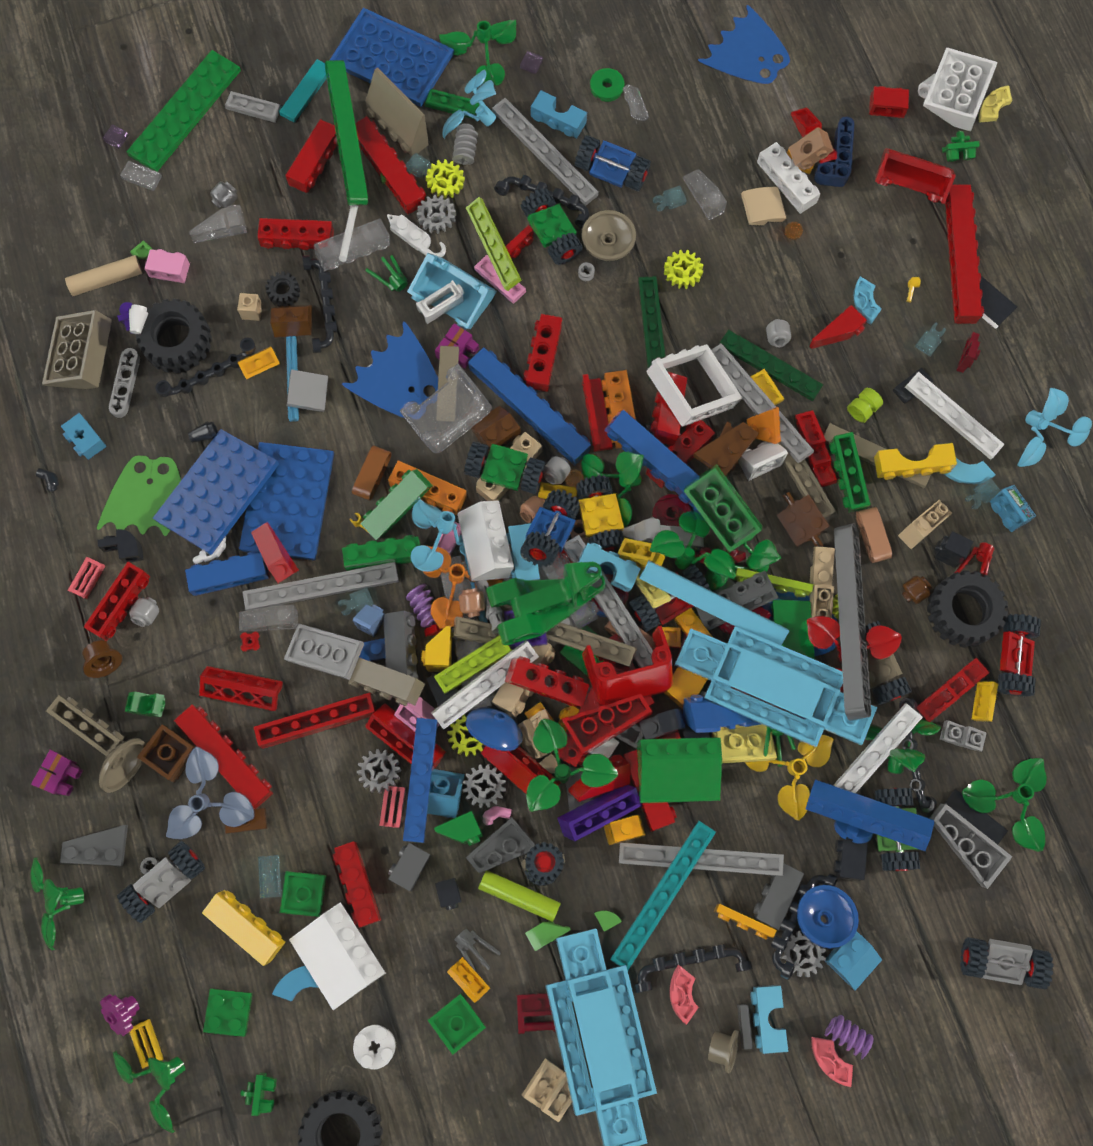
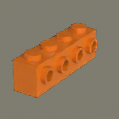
M627 370L605 373L601 384L602 390L606 391L607 396L604 397L605 407L609 408L610 414H607L608 424L622 410H625L636 420ZM611 440L612 443H615L616 449L622 448L619 442Z
M397 461L388 479L389 485L392 487L395 483L399 484L403 480L401 477L406 471L416 470L417 468ZM419 470L433 485L421 500L434 507L441 508L442 511H449L458 516V512H460L467 498L466 490Z

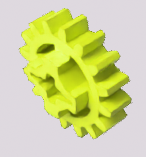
M444 159V163L438 160L437 165L432 163L431 169L427 170V188H431V193L437 192L438 198L440 195H443L444 199H446L447 195L453 198L454 193L458 195L460 189H463L465 180L463 170L459 171V165L453 166L454 161L448 164L446 159Z
M679 250L678 255L673 252L672 257H667V262L664 265V275H667V281L672 280V286L678 284V289H680L684 285L685 289H688L689 284L694 287L695 281L699 283L700 276L703 274V264L700 263V257L695 258L696 253L690 255L689 250L686 253Z
M462 715V719H457L456 724H450L453 730L447 732L448 735L452 736V738L448 739V742H454L452 749L458 748L459 755L464 751L466 757L469 756V752L476 756L477 750L483 751L482 746L484 744L474 737L466 739V735L463 732L469 733L466 726H461L466 723V716ZM456 733L461 735L460 744L456 740ZM472 743L478 744V745H476V746H474V747L467 748L469 744H472Z

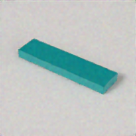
M318 59L314 62L279 111L281 116L294 123L297 121L326 80L325 63Z

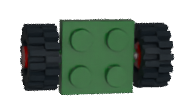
M541 188L539 191L535 190V193H530V196H526V200L522 201L521 209L544 248L549 247L548 253L554 263L561 265L570 262L571 259H575V256L579 255V252L582 251L583 246L576 236V230L560 204L555 205L556 203L547 189L543 190Z
M473 441L466 459L464 474L476 478L481 477V481L518 491L521 478L523 477L521 490L533 494L537 493L545 461L530 457L526 465L527 453L495 444L491 445L489 451V445Z

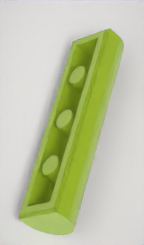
M486 870L478 888L551 922L554 921L561 904Z

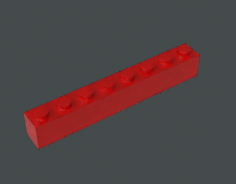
M952 185L945 201L955 324H976L984 314V307L981 306L982 289L979 286L981 274L978 273L980 262L979 256H977L978 240L975 239L977 225L974 224L975 208H973L972 204L974 192H971V185Z

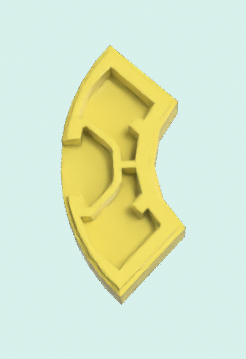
M1009 86L1000 87L988 95L980 107L979 122L997 121L998 111L1003 106L1010 105L1012 102Z

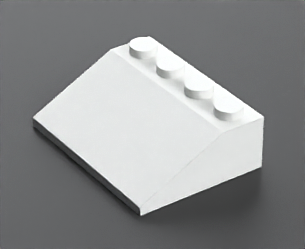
M946 48L923 106L952 126L971 131L993 77L997 62Z
M341 902L289 939L332 1010L386 974Z

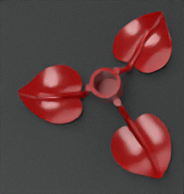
M826 616L809 618L807 620L810 642L819 649H827L834 642L839 652L837 659L842 664L841 647L836 640L840 636L839 623ZM875 626L866 635V641L869 644L867 649H870L871 655L876 659L888 658L900 646L902 636L889 627ZM843 684L840 688V692L844 693Z

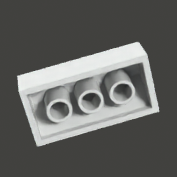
M481 501L458 512L471 581L509 578L514 566L499 501Z

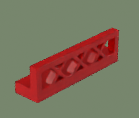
M584 374L582 377V387L594 452L611 450L612 441L605 431L609 424L601 379H589L588 374Z
M207 666L200 675L199 696L276 711L278 694L282 689L283 681ZM205 684L212 685L216 690L214 692L205 690ZM229 688L235 694L227 695L223 689ZM249 692L254 698L246 699L242 693ZM261 697H272V704L265 703Z

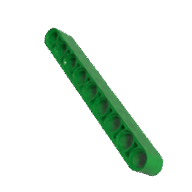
M344 60L325 61V73L347 202L349 206L367 205V188Z

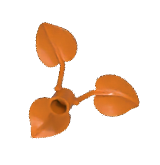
M437 547L435 551L444 556L442 566L435 571H423V573L432 578L439 577L442 572L445 574L449 573V580L452 582L450 598H437L431 605L433 620L440 629H444L446 626H454L455 617L463 616V613L460 611L459 601H453L456 584L461 583L464 580V576L470 582L475 581H471V576L468 574V571H465L463 565L453 564L450 567V554L445 549ZM504 579L487 580L490 587L501 583Z

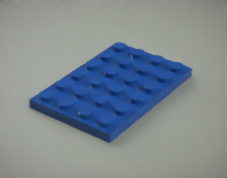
M363 8L330 60H344L347 73L370 84L374 70L378 67L413 104L421 107L430 89H433L452 58L454 49Z
M220 429L217 436L206 447L153 519L212 555L278 467L279 463L277 460Z
M259 442L258 450L277 460L279 465L246 509L239 550L243 552L258 551L260 553L251 532L268 522L291 558L316 561L334 452Z

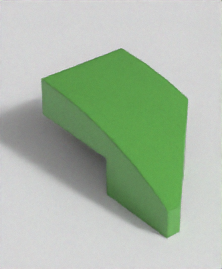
M548 921L542 922L525 934L534 950L537 951L571 929L570 927L560 926Z

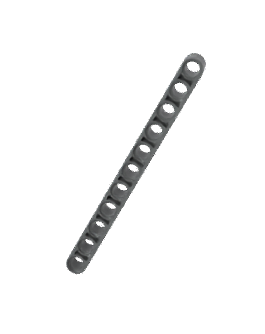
M855 523L834 529L844 707L849 721L871 716L858 528Z

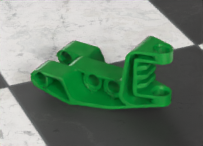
M596 562L568 563L564 565V579L523 580L513 578L488 587L486 593L491 609L492 607L508 604L512 606L515 618L497 625L502 644L511 645L542 636L603 591L606 583L600 565ZM590 567H596L598 573H587V570ZM599 579L602 580L601 586L597 588L591 586Z

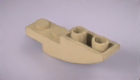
M814 547L813 565L810 567V584H813L810 594L812 617L826 616L832 618L834 594L832 579L835 548Z

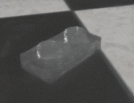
M627 84L623 91L625 100L630 107L631 116L634 119L646 121L649 116L639 88Z
M130 161L127 162L120 175L123 180L152 191L156 189L162 178L159 172Z

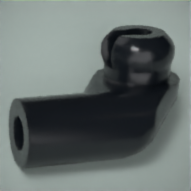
M39 468L36 472V477L46 481L48 491H56L59 485L57 475Z

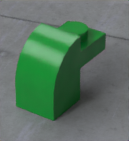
M135 691L129 692L125 712L150 717H161L165 707L164 695H149Z

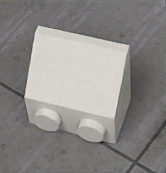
M765 441L754 450H746L738 463L748 481L780 467L788 454L787 450L778 443L773 444Z

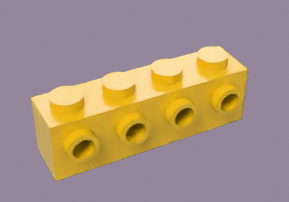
M225 890L216 893L202 914L262 966L270 963L285 944V941L281 939V935L267 927L263 919L253 915L248 906L239 903L233 893Z

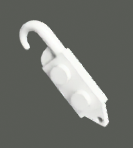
M387 214L391 225L390 230L417 251L419 250L425 256L427 253L441 258L445 255L446 247L442 242L439 243L442 248L439 253L432 252L428 249L431 239L426 232L402 214L400 216Z

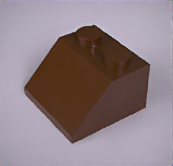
M312 305L271 308L270 323L274 337L311 335Z
M498 406L469 425L482 444L489 445V451L492 444L504 447L518 435L521 436L520 426L511 414L501 406Z

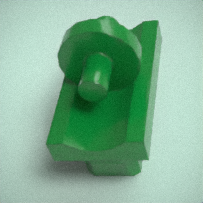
M958 131L956 137H951V142L956 143L947 144L946 147H942V153H946L948 162L959 160L960 151L964 153V160H972L976 157V148L980 147L979 141L965 142L970 140V136H964L963 131Z
M267 1073L256 1075L255 1090H253L254 1082H248L247 1090H241L240 1092L241 1096H246V1105H251L252 1097H254L251 1116H258L261 1113L273 1111L274 1099H264V1092L275 1091L277 1079L267 1076Z

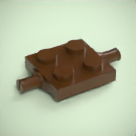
M790 492L784 494L783 497L788 506L777 514V517L795 545L799 547L805 542L812 541L815 547H819V545L824 547L818 536L822 531L829 528L830 525L811 496L808 494L801 500L795 501Z

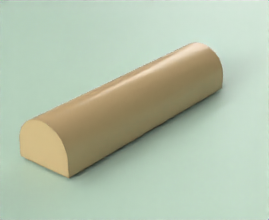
M134 255L66 277L65 281L71 295L76 296L143 273L138 258Z

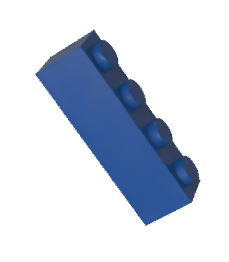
M253 551L243 557L232 556L228 558L229 560H214L208 565H193L190 569H186L185 572L189 592L193 596L269 579L268 569L261 553Z

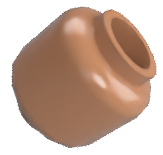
M532 496L521 505L520 516L526 523H532L539 508H543L545 499Z
M478 588L462 590L463 593L459 595L460 611L468 614V617L480 616V611L486 608L483 592L478 591Z

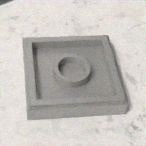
M291 369L286 406L324 412L328 376Z

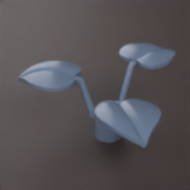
M195 747L189 754L186 763V776L191 783H199L201 781L202 783L196 791V795L189 799L188 805H179L171 811L166 833L168 838L184 839L197 834L201 829L202 820L196 814L207 807H222L219 812L220 819L225 825L230 827L240 826L254 818V809L251 802L241 793H227L223 803H211L209 797L202 793L206 784L205 780H212L216 777L219 765L217 759L212 754L200 747Z

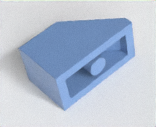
M366 604L353 618L357 629L375 637L384 621L383 609L376 605L371 607Z

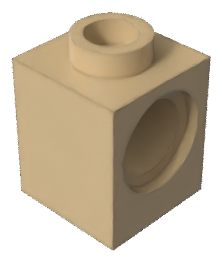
M240 293L237 310L242 320L260 321L262 302L258 294Z

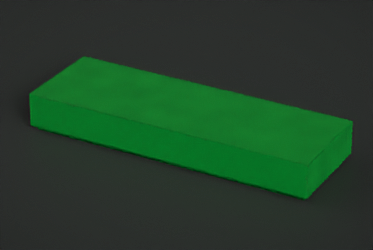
M430 89L425 101V107L452 114L461 109L462 112L467 111L475 116L477 115L475 111L480 104L471 105V99L434 89Z

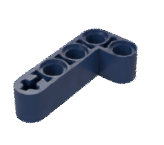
M850 117L841 118L835 131L834 150L837 152V159H834L833 162L821 163L817 167L814 180L819 185L842 187L848 181L852 166L854 121Z

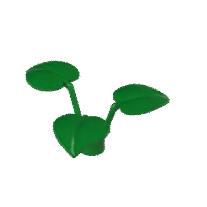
M516 20L503 21L493 25L488 21H480L477 24V30H474L471 40L464 32L439 34L441 44L454 49L453 55L465 54L467 47L472 46L477 36L481 43H485L487 65L480 66L476 71V75L485 69L486 78L483 84L488 80H491L494 86L500 85L505 78L504 68L498 63L490 65L488 41L491 38V40H496L499 44L513 42L516 38Z
M632 452L620 453L616 459V469L620 474L602 473L604 470L602 459L595 454L584 455L581 461L584 479L587 477L591 478V476L597 477V475L619 478L620 485L625 488L617 495V501L623 526L627 528L631 520L632 508L628 500L621 497L626 492L631 491V487L641 484L640 470L644 455Z
M685 512L679 518L680 527L685 532L692 533L686 548L683 545L684 542L680 541L678 534L670 530L659 532L652 541L650 551L676 558L675 564L679 569L685 570L691 563L695 565L696 562L705 558V565L713 572L732 579L736 577L735 562L732 556L723 550L714 549L711 554L706 552L695 559V552L690 547L696 535L706 537L710 531L709 524L697 512Z
M763 540L758 543L754 548V552L747 545L746 541L743 543V546L751 554L746 561L748 567L735 565V569L741 568L759 573L767 572L769 565L781 559V556L777 552L774 543L770 540ZM710 569L705 574L706 583H708L711 591L719 589L728 580V577L717 574Z
M540 720L533 736L535 748L545 754L551 753L554 750L558 766H556L554 771L555 778H552L550 781L544 775L536 776L530 781L526 799L531 812L552 808L559 802L560 789L553 782L566 783L569 781L570 776L583 772L581 780L585 785L601 787L611 783L618 776V772L612 763L602 754L587 756L583 762L584 768L570 771L566 764H561L557 750L564 748L567 744L566 731L553 720Z
M921 719L912 729V734L914 735L918 732L921 735H933L940 731L941 726ZM870 724L865 740H873L883 728ZM913 749L890 750V755L886 758L888 759L887 770L894 774H901L904 772L905 766L915 772L918 766L924 762L925 755Z
M1043 758L1028 759L1016 765L1012 776L1013 780L1020 784V786L1013 792L995 796L996 790L994 786L986 780H975L962 790L965 802L972 809L980 813L994 811L996 808L995 800L1013 797L1017 803L1023 804L1020 816L1021 821L1016 822L1012 827L1013 838L1024 848L1037 852L1043 851L1045 831L1042 823L1034 816L1024 818L1027 806L1029 805L1028 801L1033 798L1034 792L1041 791L1046 785L1047 776Z
M34 857L30 873L31 885L36 893L40 892V889L43 890L45 910L47 912L42 917V936L46 945L51 950H55L53 946L56 930L53 917L63 910L70 909L71 905L83 904L84 892L81 887L72 889L56 887L51 879H46L43 884V872L37 860L38 858ZM58 901L60 905H64L63 907L55 910Z
M114 1051L115 1067L120 1077L126 1083L131 1084L133 1083V1078L152 1073L162 1090L154 1101L151 1100L149 1102L150 1111L159 1126L168 1132L174 1133L175 1130H173L170 1116L167 1110L160 1104V1098L170 1089V1085L175 1082L174 1078L185 1071V1066L181 1059L176 1056L169 1062H163L151 1057L148 1059V1070L134 1073L129 1063Z

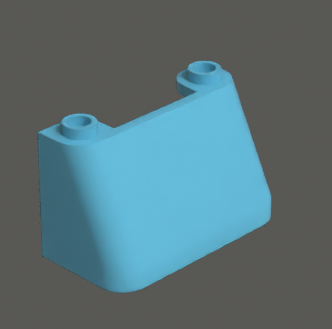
M427 253L407 292L412 295L411 298L420 302L453 280L456 285L459 284L462 287L464 301L446 312V314L454 318L457 325L465 331L466 329H471L497 291L447 260ZM450 292L449 294L445 295L444 297L437 300L431 305H433L434 307L437 306L449 297L453 296L454 293Z

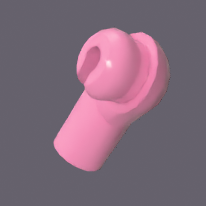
M493 806L484 812L483 823L485 825H492L493 821L498 817L510 819L512 809Z

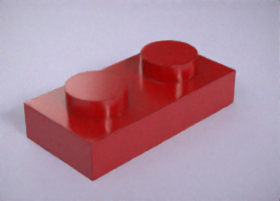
M529 225L505 246L511 259L513 257L516 258L525 246H529L533 242L534 230Z

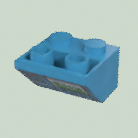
M1015 485L1001 490L989 501L993 511L999 514L1003 525L1011 532L1036 517Z

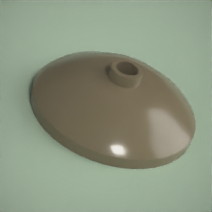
M604 210L593 214L585 222L582 229V242L586 250L592 256L604 261H614L625 257L632 250L636 240V231L631 220L624 214L613 210Z
M138 738L130 739L108 753L99 774V785L102 790L107 793L115 792L134 777L143 763L137 756L146 746L144 741Z

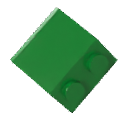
M472 811L434 828L437 834L464 845L468 843L469 846L480 842L479 838L483 836Z

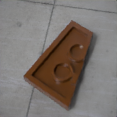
M743 422L695 452L693 456L709 468L717 464L726 476L759 433Z

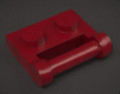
M547 993L517 995L518 1034H525L527 1031L545 1030L556 1032L554 1021L524 1023L525 1016L552 1015Z

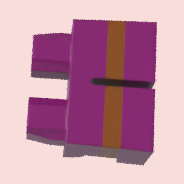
M454 323L445 335V338L435 349L436 358L440 359V346L459 347L458 366L466 368L470 358L464 354L468 351L475 355L479 350V344L472 339V334Z
M49 750L41 765L48 770L39 768L31 785L52 794L70 796L74 786L66 782L70 776L78 779L83 769L76 765L77 762L68 759L58 752Z

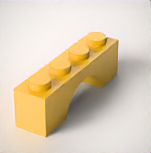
M953 443L934 445L930 449L928 457L921 461L906 459L900 454L898 449L879 450L874 456L877 477H884L886 480L893 479L896 476L908 478L914 476V474L927 476L933 472L946 474L951 472L957 465Z

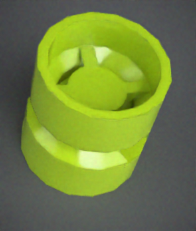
M865 388L859 394V398H855L847 406V410L855 420L865 423L872 416L873 412H876L883 405V400L875 390Z

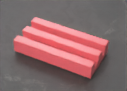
M86 557L68 591L87 600L105 565ZM90 563H92V565H91L89 571L87 572V574H86L85 577L83 578V581H82V583H81L79 589H78V590H75V589L77 588L79 582L81 581V579H82L84 573L86 572L88 566L90 565Z
M389 786L390 791H392L388 823L385 822L389 791L385 789L379 826L400 828L406 788ZM398 791L400 792L397 819L396 823H392L396 793Z

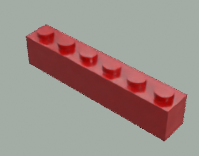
M366 116L356 122V131L361 151L381 177L380 174H383L386 179L385 184L407 215L417 210L418 206H422L421 201H425L426 194L421 186L418 187L413 174H409L406 171V165L402 160H398L396 151L393 147L390 148L388 146L386 137L383 134L380 135L374 121L371 122Z
M369 692L255 726L254 731L258 746L265 749L369 718L376 711L373 696Z
M192 704L174 721L197 747L209 752L217 759L220 774L236 792L247 797L253 809H257L273 794L270 790L271 784L265 778L262 780L257 775L259 771L253 764L248 765L244 761L246 756L239 749L235 751L231 746L233 744L232 740L226 734L222 736L219 733L221 728L213 720L210 722L206 718L207 712L201 706L197 708Z

